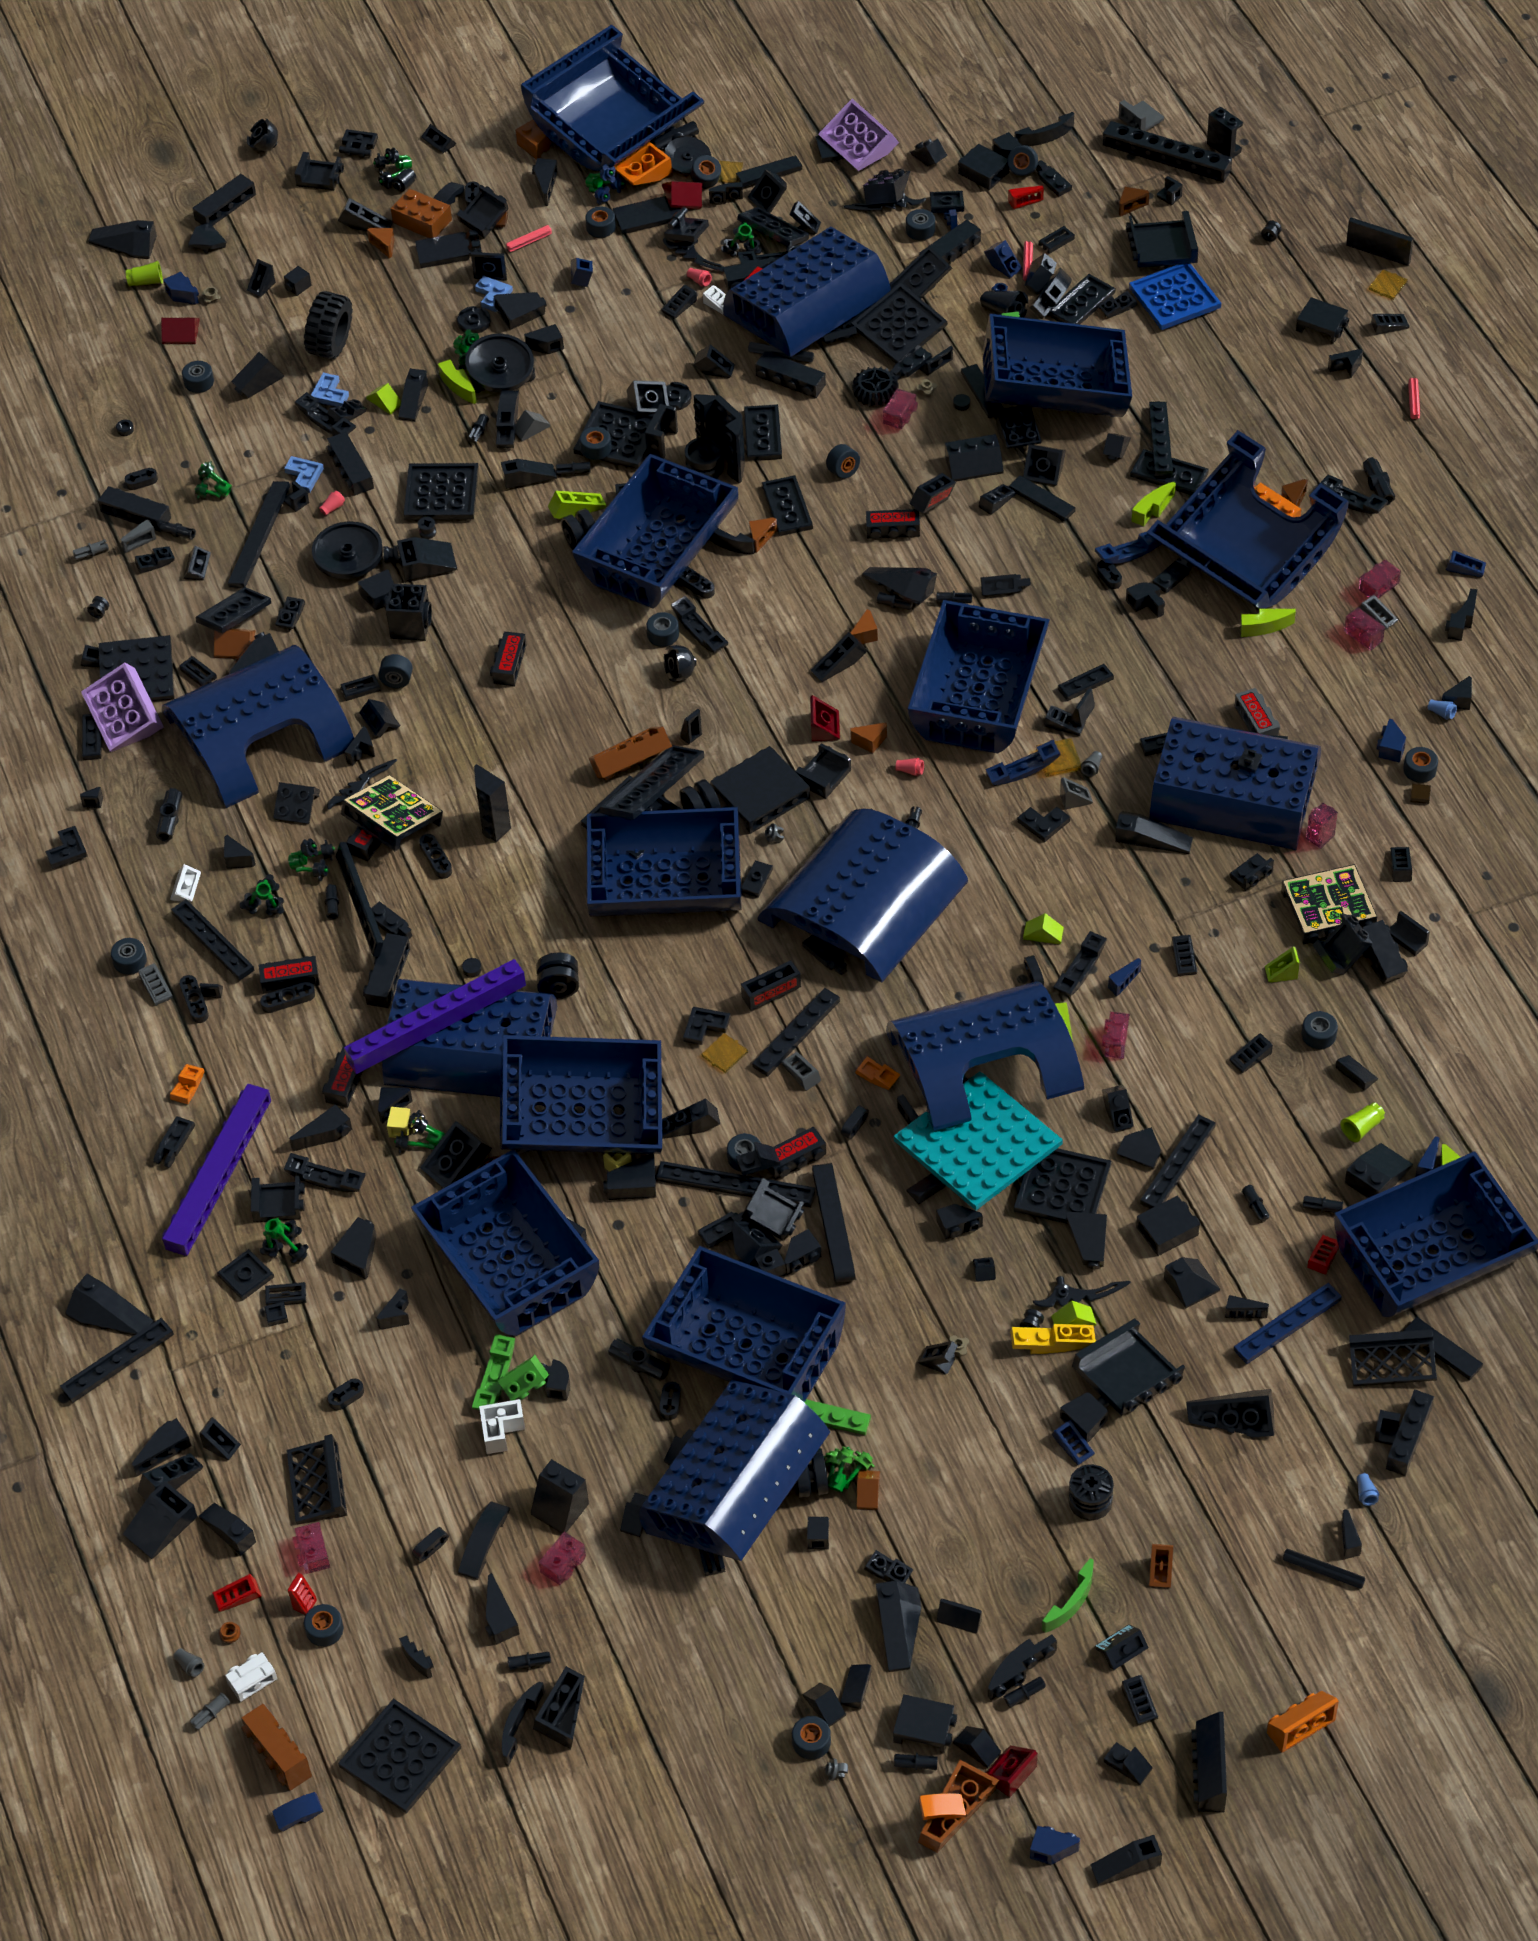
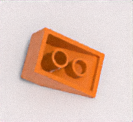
M648 142L614 166L616 172L632 185L660 181L672 173L671 158L651 142Z

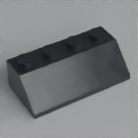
M476 764L474 766L475 785L482 833L486 838H491L497 842L511 829L505 782Z
M1217 1712L1197 1720L1195 1729H1191V1743H1195L1196 1749H1192V1763H1196V1770H1193L1192 1774L1193 1783H1197V1790H1193V1803L1198 1804V1812H1225L1227 1782L1224 1712Z

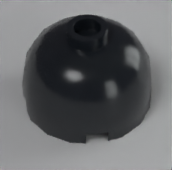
M260 119L250 129L252 134L250 137L247 136L246 143L256 151L266 152L276 147L278 143V130L268 119Z
M681 645L666 647L665 650H668V653L664 654V668L666 674L670 673L672 676L669 680L678 682L689 678L696 666L695 656H693L688 648Z

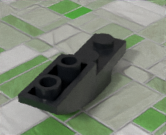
M1061 267L1055 272L1042 289L1041 294L1030 306V309L1040 319H1043L1052 307L1059 302L1072 281Z
M519 391L501 392L496 422L497 448H514Z
M1053 1634L1035 1645L1029 1638L1003 1660L988 1686V1698L990 1700L995 1697L999 1698L1011 1687H1017L1022 1684L1026 1679V1669H1032L1037 1665L1038 1661L1043 1658H1050L1057 1651V1640Z

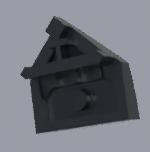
M209 223L195 227L188 248H200L208 254L209 249L224 248L227 242Z
M1151 1127L1124 1136L1117 1155L1154 1169L1162 1151Z

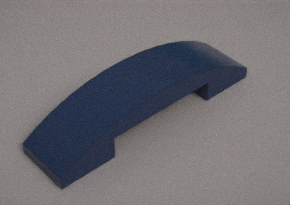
M1144 532L1139 534L1137 540L1112 547L1109 543L1095 548V552L1104 562L1117 564L1137 559L1160 546L1161 543Z
M1054 740L1036 747L1037 752L1004 766L1003 762L985 769L992 784L1000 785L1018 781L1050 765L1061 755Z

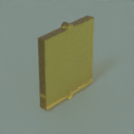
M719 161L721 174L718 182H739L736 178V173L742 171L743 162Z
M1382 270L1370 285L1369 290L1394 300L1408 282V279L1398 276L1396 273L1393 274Z
M724 1033L702 1053V1057L708 1060L712 1066H716L726 1073L748 1053V1050L739 1044L738 1040H734Z

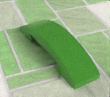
M495 1334L490 1349V1359L480 1389H477L472 1409L480 1410L479 1406L498 1402L503 1389L498 1381L508 1373L515 1338Z
M1089 1558L1078 1573L1079 1587L1064 1607L1060 1609L1054 1605L1043 1619V1632L1046 1633L1058 1628L1080 1609L1091 1588L1093 1559Z

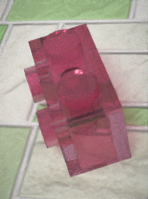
M897 388L883 410V424L903 429L904 425L909 423L911 414L917 410L916 394Z
M1383 560L1360 577L1359 590L1368 597L1375 595L1379 599L1399 584L1401 571L1387 560Z
M1358 607L1346 616L1344 631L1369 650H1372L1383 642L1385 626Z
M1325 803L1313 808L1308 817L1306 839L1321 849L1335 836L1338 812Z
M1110 1012L1109 1019H1105L1104 1031H1107V1035H1103L1102 1046L1105 1047V1057L1124 1059L1130 1014Z
M316 1522L294 1528L296 1536L292 1537L295 1549H300V1554L297 1555L299 1567L304 1566L306 1574L330 1568L320 1523Z
M563 1532L538 1562L540 1573L561 1585L564 1580H568L571 1577L573 1569L585 1560V1545L566 1532Z

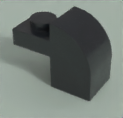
M1143 582L1126 589V602L1135 612L1149 607L1157 618L1164 615L1165 602L1160 597V588L1157 585Z
M553 1359L551 1366L541 1363L549 1374L545 1379L547 1383V1398L567 1401L570 1392V1378L567 1367Z

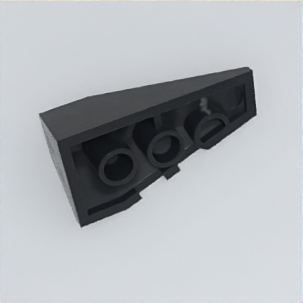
M136 220L92 229L88 241L103 248L115 249V252L127 253L128 256L133 258L150 259L157 234L154 221Z
M869 567L862 573V577L877 585L887 586V591H896L899 593L900 598L920 605L934 592L937 573L932 572L928 568Z
M1122 811L1119 814L1115 842L1190 854L1193 837L1142 814Z
M899 1581L876 1583V1598L889 1672L908 1670L911 1668L922 1609L919 1590L917 1587Z

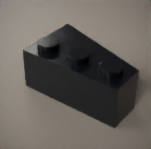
M1383 920L1362 927L1369 934V939L1373 943L1363 955L1365 958L1369 957L1373 963L1371 967L1381 983L1386 984L1404 977L1408 971V965L1399 953L1398 944L1391 937L1389 926L1385 925Z
M566 1666L534 1720L533 1730L569 1749L572 1747L584 1675Z

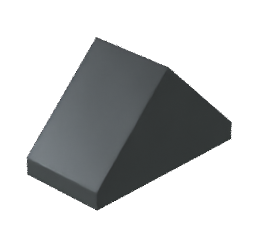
M524 410L516 423L515 435L522 442L549 428L550 423L541 414Z
M1061 778L1060 797L1065 810L1093 803L1088 788L1067 778Z

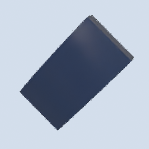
M315 1792L291 1800L272 1811L279 1830L283 1832L300 1821L306 1823L324 1812Z

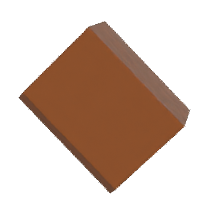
M229 629L222 634L214 630V658L237 659L250 641L254 640L256 631Z

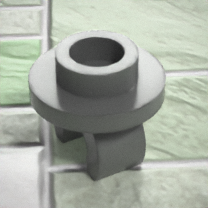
M772 823L765 830L767 841L782 842L784 836L780 834L784 829Z
M832 1758L826 1764L825 1774L830 1781H834L835 1778H844L845 1773H848V1764L838 1763L837 1759Z

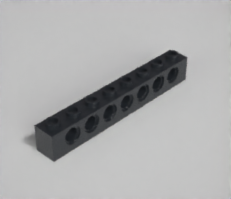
M1110 121L1103 132V146L1223 183L1232 170L1231 157Z

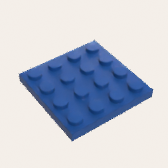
M1191 263L1178 264L1129 283V289L1161 330L1221 308L1220 300Z

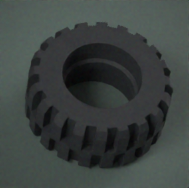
M322 291L313 300L304 329L305 350L309 354L332 360L337 358L342 352L349 335L353 313L352 303L348 297Z

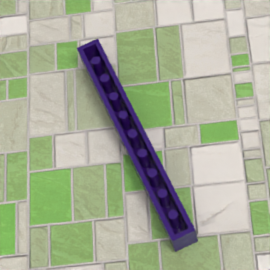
M515 959L345 1046L347 1062L356 1074L523 988L526 986L524 971Z
M247 1084L245 1089L240 1092L237 1104L233 1105L228 1120H225L220 1135L216 1136L213 1148L207 1152L203 1166L199 1167L196 1179L190 1183L186 1197L182 1198L179 1210L172 1216L168 1230L166 1229L162 1235L165 1250L188 1256L271 1103L268 1089Z

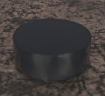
M965 394L956 395L953 399L954 408L960 411L967 410L970 407V397Z
M126 419L119 421L116 424L117 433L121 436L132 434L134 431L133 423Z
M476 958L466 959L462 964L463 973L468 977L478 976L482 971L481 962Z

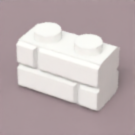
M263 1652L258 1655H251L244 1664L232 1667L228 1674L225 1675L228 1685L240 1702L277 1680L276 1672Z

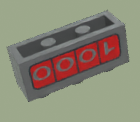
M1256 688L1235 694L1234 706L1250 732L1278 736L1280 724L1278 720L1274 719L1270 707L1266 706L1263 695L1259 694Z

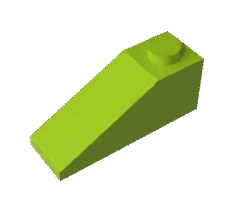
M555 491L548 508L554 518L561 519L570 514L575 517V512L584 508L591 513L604 509L607 505L601 494Z

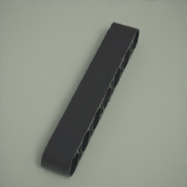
M832 1163L812 1166L813 1178L835 1283L856 1280Z

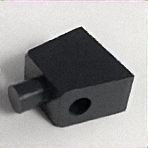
M387 569L358 582L359 594L374 610H379L383 607L386 609L390 586L394 584L389 570Z
M1085 1393L1061 1406L1060 1418L1065 1423L1071 1420L1088 1443L1107 1422L1108 1411L1106 1408L1110 1404L1102 1396L1095 1399L1090 1393Z

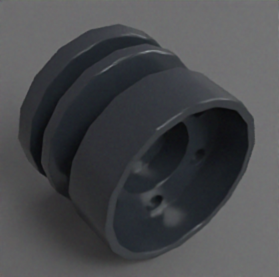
M1089 1464L1077 1468L1072 1473L1069 1481V1506L1073 1513L1081 1519L1089 1521L1098 1520L1106 1516L1111 1510L1114 1483L1108 1470L1098 1465Z

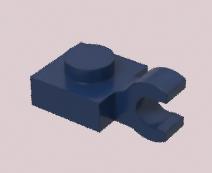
M956 209L949 210V213H944L947 226H950L951 230L957 227Z

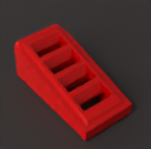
M1043 186L1008 190V202L1013 209L1042 201L1044 196Z
M1322 1235L1308 1260L1307 1268L1326 1275L1339 1250L1337 1240ZM1324 1242L1332 1244L1334 1247L1324 1244ZM1324 1247V1248H1326V1249L1331 1250V1252L1326 1251V1250L1321 1249V1248Z
M298 1573L290 1584L288 1593L293 1610L306 1615L313 1608L317 1598L304 1576Z
M251 1574L212 1592L219 1612L262 1596L257 1581ZM239 1589H242L243 1594L240 1595ZM230 1592L234 1593L235 1598L232 1599ZM222 1595L226 1596L227 1602L224 1603Z

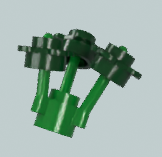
M466 330L462 336L459 335L453 343V347L456 349L454 352L460 356L458 359L460 364L458 366L459 370L466 369V354L462 353H466L469 347L479 339V334L472 333L471 330Z
M212 461L201 464L198 470L199 480H202V482L195 487V494L198 495L197 500L200 497L206 498L207 494L218 498L221 496L227 497L231 491L232 485L214 473L215 466L211 464ZM211 478L217 483L214 487L216 492L208 490V485L204 484V480Z

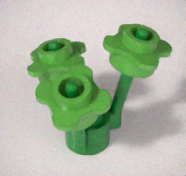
M843 1446L841 1450L835 1448V1451L825 1453V1465L830 1467L827 1478L828 1487L841 1493L843 1489L848 1490L851 1481L861 1468L868 1470L869 1467H875L870 1454L864 1451L862 1453L856 1451L855 1454L857 1456L853 1455L854 1450ZM854 1459L857 1467L846 1480V1475L842 1473L845 1463L852 1464Z

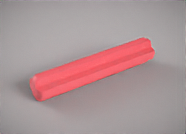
M546 225L506 243L507 250L509 252L515 251L551 235V228L549 225Z
M1031 241L1024 243V281L1027 279L1033 257V243Z
M1410 378L1408 382L1410 418L1419 419L1418 379Z

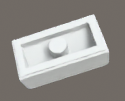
M184 864L179 870L170 900L182 902L187 899L191 903L201 872Z

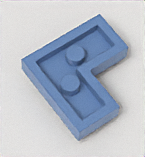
M483 276L476 284L475 291L486 295L481 301V307L497 312L493 306L494 295L511 294L513 288L511 285Z
M322 373L311 395L318 399L319 403L338 407L342 406L344 401H347L349 392L336 389L340 381L339 376Z
M291 456L284 469L285 473L298 476L295 481L310 493L324 467L322 463Z

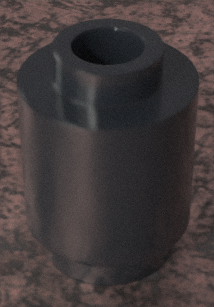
M410 168L403 169L392 180L394 188L401 192L405 191L415 182L416 174Z

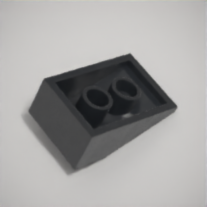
M455 1121L420 1168L445 1188L465 1177L479 1166L492 1148L469 1128Z
M1380 1143L1359 1156L1346 1170L1345 1184L1366 1198H1370L1394 1187L1413 1167V1164Z

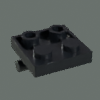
M683 207L671 217V221L667 224L668 229L664 233L665 239L687 241L688 243L695 242L707 229L709 222L705 219L684 217L688 210Z

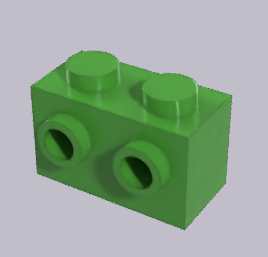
M533 1355L502 1376L498 1383L511 1401L517 1398L522 1400L530 1394L528 1392L534 1387L537 1390L543 1386L549 1374L536 1355Z

